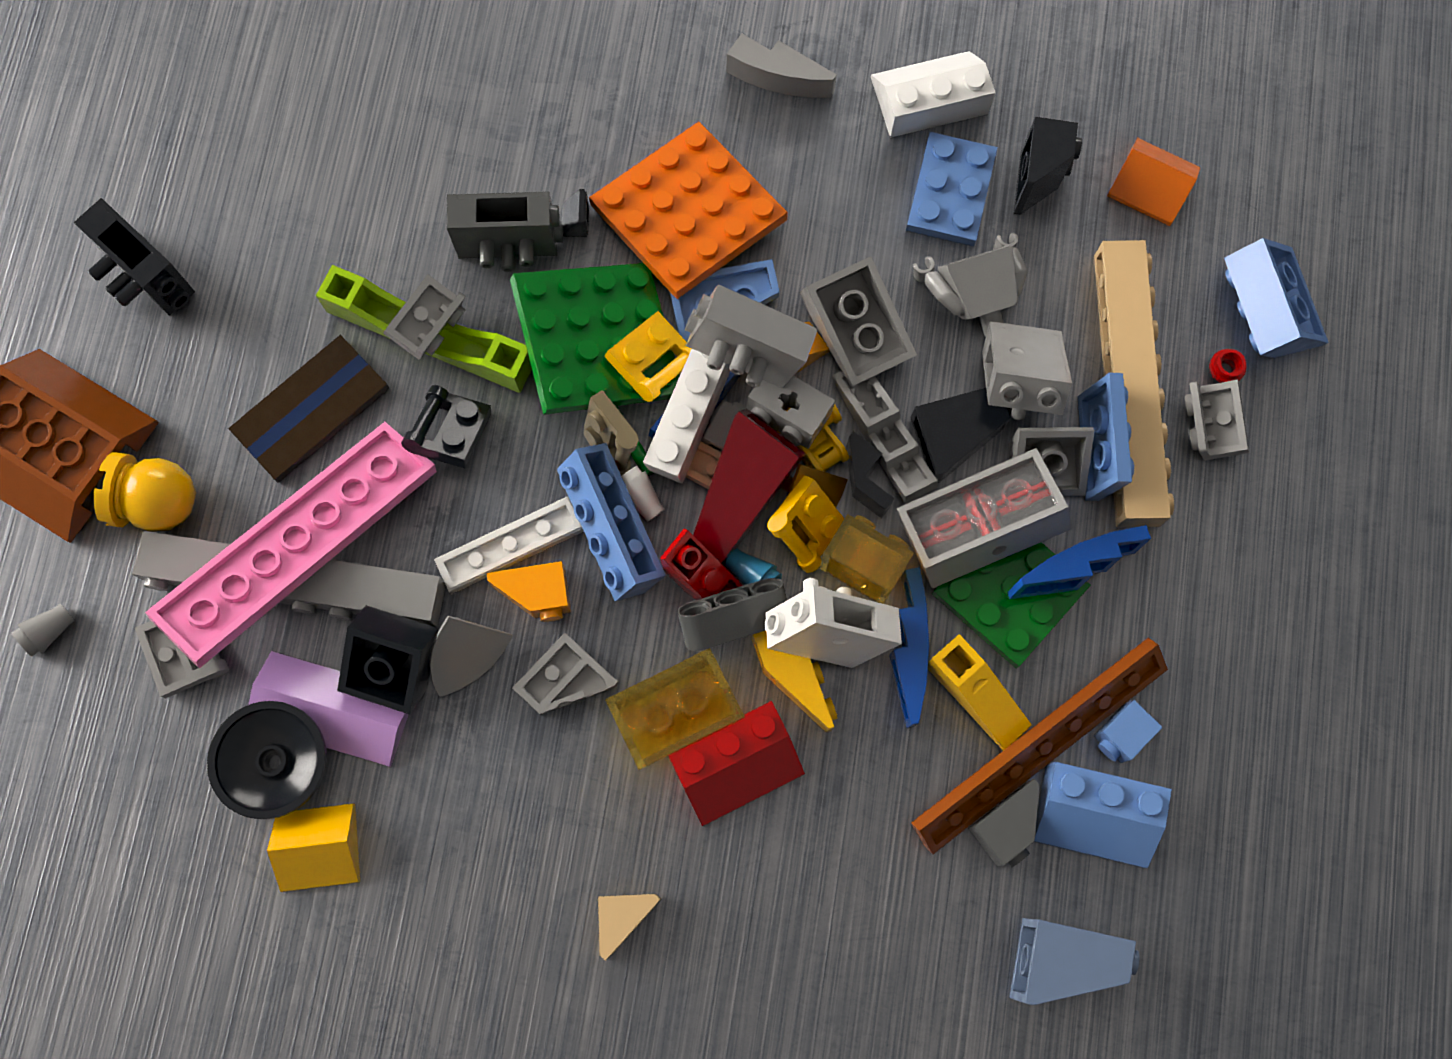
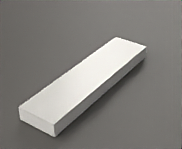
M569 496L439 556L434 561L449 593L453 594L487 578L486 573L502 571L584 532L576 519L573 505Z

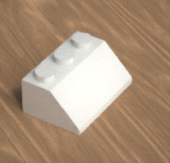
M970 51L871 75L890 138L987 115L996 94L986 63Z

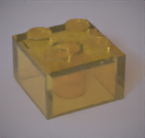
M847 514L824 551L819 569L871 600L884 604L914 552L908 549L909 545L895 535L887 537L876 531L875 524L860 515L854 518Z

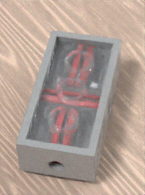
M1037 448L897 508L904 531L931 588L947 583L1072 529L1069 507Z

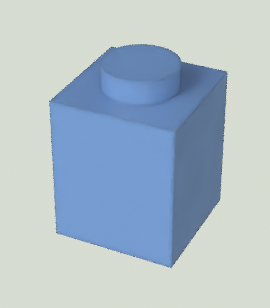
M1135 700L1125 703L1093 736L1100 742L1098 747L1105 756L1112 761L1118 760L1120 763L1132 760L1163 727Z

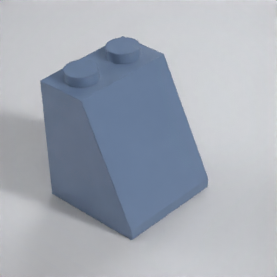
M1022 918L1009 998L1026 1004L1037 1005L1129 984L1131 975H1136L1139 967L1140 956L1139 951L1135 950L1136 941L1039 919Z

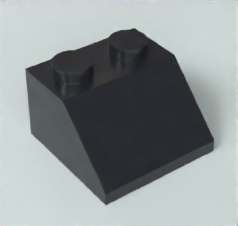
M1042 117L1034 118L1021 150L1013 214L1021 215L1057 190L1064 176H1070L1073 161L1079 158L1082 146V138L1077 137L1078 123Z

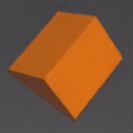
M1137 137L1107 196L1171 226L1198 178L1200 167Z

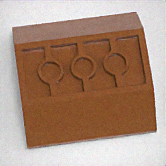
M41 349L0 365V499L71 543L93 514V512L83 507L82 503L104 475L105 471H99V468L106 456L112 452L120 453L125 445L138 452L159 422Z

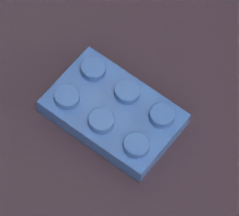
M930 132L906 231L974 246L977 240L998 147Z
M1109 372L1077 396L1080 427H1093L1095 430L1085 501H1100L1132 482L1134 462L1130 458L1129 450L1131 426L1127 422L1126 405L1128 402V390L1124 386L1123 373Z

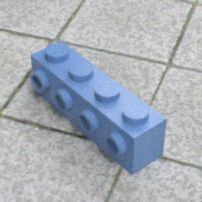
M603 443L575 449L557 468L560 483L566 489L573 505L575 517L580 522L588 539L589 549L595 556L602 571L604 583L610 590L615 602L644 594L666 575L608 445Z

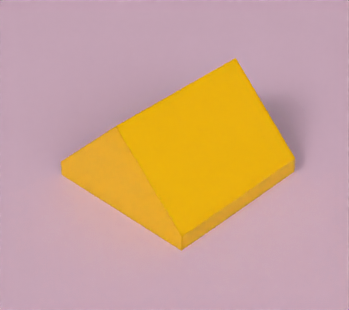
M354 803L296 810L288 815L275 818L267 853L280 892L360 882L356 806Z

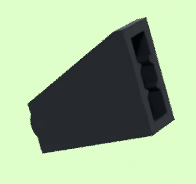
M986 388L914 408L911 421L924 461L938 480V483L1001 432L1010 420L1012 408L988 405Z

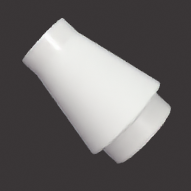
M635 466L621 476L637 512L647 522L665 510L646 471L641 472L638 466Z

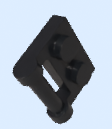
M432 385L426 393L425 398L427 402L413 429L406 432L401 442L402 447L410 453L465 469L491 416V405L451 394L441 386ZM439 409L447 410L448 413L434 441L425 439Z

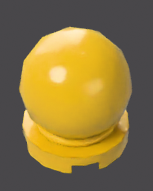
M117 452L110 453L102 462L99 471H105L106 474L102 489L94 488V509L98 521L107 522L106 526L123 528L130 522L134 527L146 531H169L183 523L192 513L196 490L191 476L178 464L161 458L143 459L138 462L134 455Z

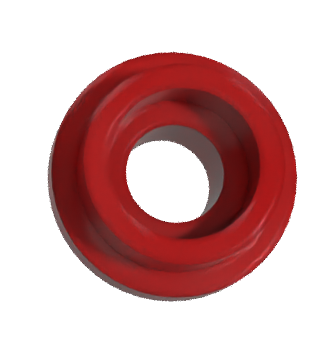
M1222 349L1216 352L1209 362V370L1212 377L1220 383L1233 380L1240 381L1247 369L1245 357L1234 349ZM1222 363L1228 364L1232 372L1225 371Z

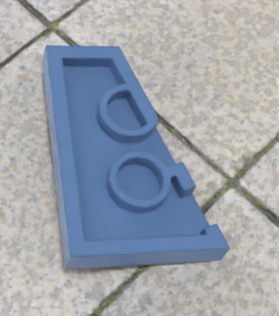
M773 260L721 268L679 299H676L670 293L678 333L686 342L688 341L690 332L685 331V327L693 309L696 310L704 294L710 296L718 284L764 305L777 299L780 291Z

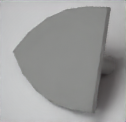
M447 616L431 647L429 661L431 681L439 697L461 690L479 679L496 663L513 635L465 621L458 617Z

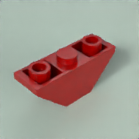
M685 528L660 557L664 572L695 600L743 586Z

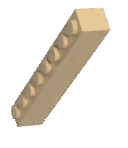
M1146 240L1102 241L1094 255L1103 374L1105 376L1109 372L1123 373L1124 386L1128 390V402L1126 405L1127 422L1131 426L1129 450L1130 458L1134 462L1132 482L1113 493L1116 527H1140L1145 525L1147 527H1160L1171 518L1170 515L1174 512V498L1171 493H1168L1167 480H1169L1171 475V463L1169 458H1165L1164 445L1168 438V429L1166 423H1162L1161 417L1165 395L1164 390L1159 388L1158 375H1160L1162 363L1160 354H1156L1155 341L1158 338V323L1152 317V308L1155 304V289L1149 284L1152 256L1150 253H1147Z

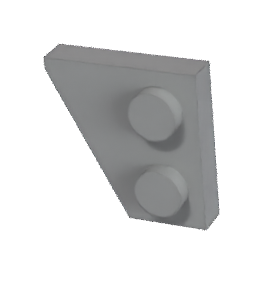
M564 633L512 689L535 711L543 715L615 688L618 681Z

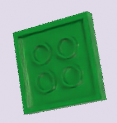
M1040 542L939 585L932 592V595L1017 669L1091 585L1085 582L1078 590L1009 599L1007 592L1024 575L1056 555Z

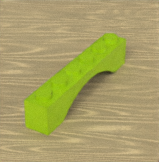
M332 265L316 294L317 299L327 313L384 337H387L383 334L384 330L406 303L366 278L335 265ZM447 323L440 333L445 339L432 357L521 393L532 370L526 345L498 333L475 330L458 324L452 327Z

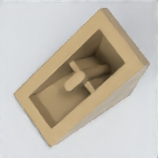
M657 894L598 897L599 955L605 961L610 958L661 901V898Z

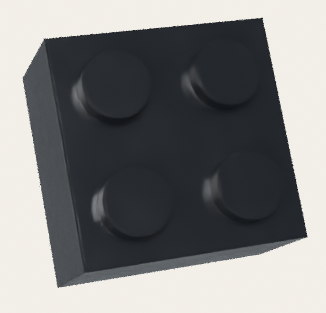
M366 605L347 627L337 691L410 715L427 690L430 675L431 647L439 628Z

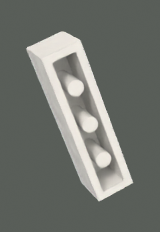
M694 349L690 351L643 461L649 471L683 484L730 373V365L724 362L720 370L710 369L706 364L709 356Z

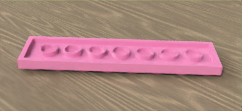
M386 422L382 423L145 612L146 615L198 668H201L437 472L435 464L427 457L405 450L401 444L404 437Z

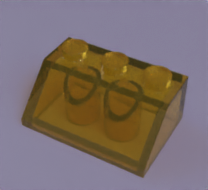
M710 648L605 699L638 770L745 718Z

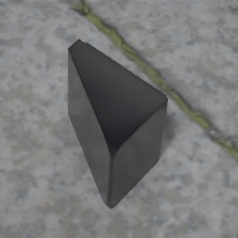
M579 189L562 206L564 237H587L589 201L585 189Z

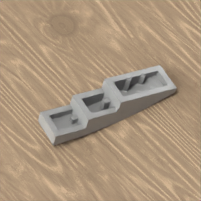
M842 371L832 375L840 395L865 440L883 453L879 463L905 504L938 488V480L919 454V445L900 420L899 409L877 378L873 376L851 387Z

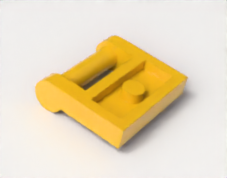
M657 311L610 348L604 357L645 401L652 402L660 395V390L682 372L692 348L686 346L687 342ZM672 350L677 357L652 378H646L643 372L668 351Z
M804 475L771 516L767 527L776 538H781L794 553L800 568L806 573H811L819 568L821 564L820 556L839 534L847 521L817 482ZM793 519L809 537L810 541L806 545L792 529Z

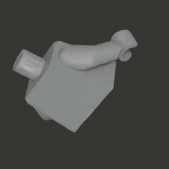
M1010 233L1008 244L1001 240L1000 235H997L993 250L939 266V272L934 271L935 262L932 257H925V265L928 268L926 270L919 269L916 263L913 264L914 278L918 282L925 283L933 296L953 315H958L961 319L980 317L984 336L987 335L990 321L1003 323L1001 309L1017 305L1018 296L1022 293L1028 270L1019 249L1016 248L1018 236L1015 233Z

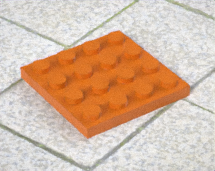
M699 121L589 197L590 205L676 299H679L787 221L788 212Z

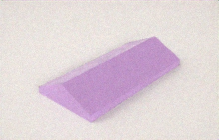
M271 651L252 685L249 705L261 701H278L293 705L304 711L314 720L324 737L326 748L391 767L409 714L337 691L340 671Z

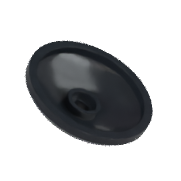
M261 701L247 705L230 715L218 728L211 741L207 757V772L212 789L227 808L239 815L254 819H274L288 815L302 807L314 795L322 781L327 761L324 737L314 720L304 711L293 705L278 701ZM278 755L280 757V765L272 769L269 764L270 759Z

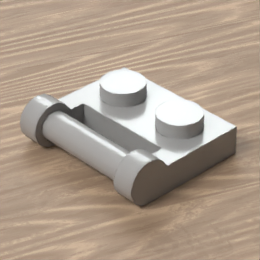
M152 621L135 628L160 697L166 699L204 681L223 676L230 671L226 660L221 659L219 653L210 659L206 665L196 669L195 664Z

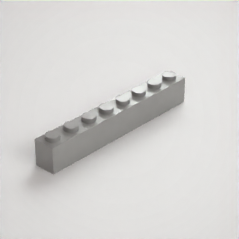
M143 531L132 575L145 581L144 587L167 591L168 586H179L230 544ZM330 560L279 603L292 605V610L307 614H314L315 608L329 610V616L351 620L352 614L358 615L368 605L426 625L438 627L446 585L440 576Z

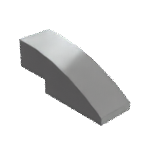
M742 33L727 53L726 72L746 83L791 96L831 98L834 94L837 74L779 40L770 50Z

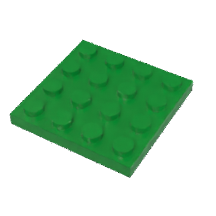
M644 263L513 273L510 283L543 415L588 410L590 397L601 390L604 391L615 406L647 402L604 357L610 348L657 311L663 316L652 272ZM672 350L668 351L643 372L644 376L652 378L673 361L675 356ZM680 374L660 390V395L652 402L670 400Z

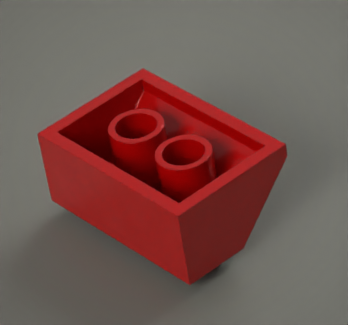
M772 701L667 753L702 826L805 775L791 738Z

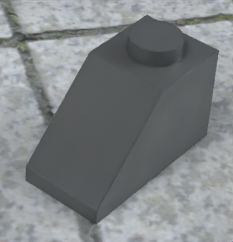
M1035 779L1027 781L968 828L996 866H1004L1008 863L1011 867H1014L1030 854L1026 848L1035 841L1040 788Z

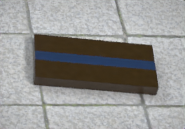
M340 334L228 429L272 478L279 483L385 393L389 386Z

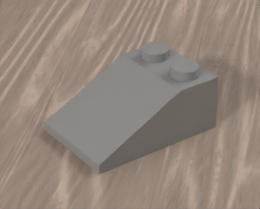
M871 256L810 284L799 292L814 325L851 387L917 356Z

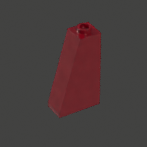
M750 410L738 411L731 424L693 536L721 564L724 563L731 552L739 546L806 453L754 415Z

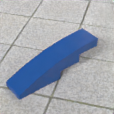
M1147 525L1110 532L1080 542L1050 557L1024 575L1007 592L1009 599L1078 590L1093 576V573L1107 572L1122 558V555L1135 554L1151 539Z
M920 567L907 569L901 576L908 608L899 609L902 648L893 649L889 655L906 728L915 727L919 723L927 685L929 656L928 613Z

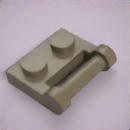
M601 390L590 397L584 425V436L591 446L607 443L622 476L631 468L629 458L631 452L636 449L639 438L628 421L604 391Z

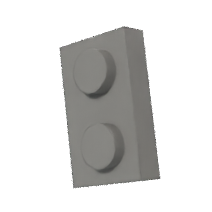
M427 274L384 330L383 334L419 360L426 352L432 356L445 339L440 333L447 323L454 327L466 311L461 306L466 296L461 292L455 295Z
M1238 380L1201 387L1198 382L1189 383L1191 394L1185 395V405L1188 416L1194 415L1196 428L1190 429L1193 451L1199 450L1204 461L1250 453Z

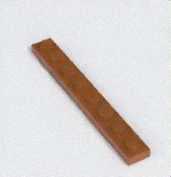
M1150 638L1144 640L911 822L924 846L932 854H935L1166 672L1168 668L1159 645Z

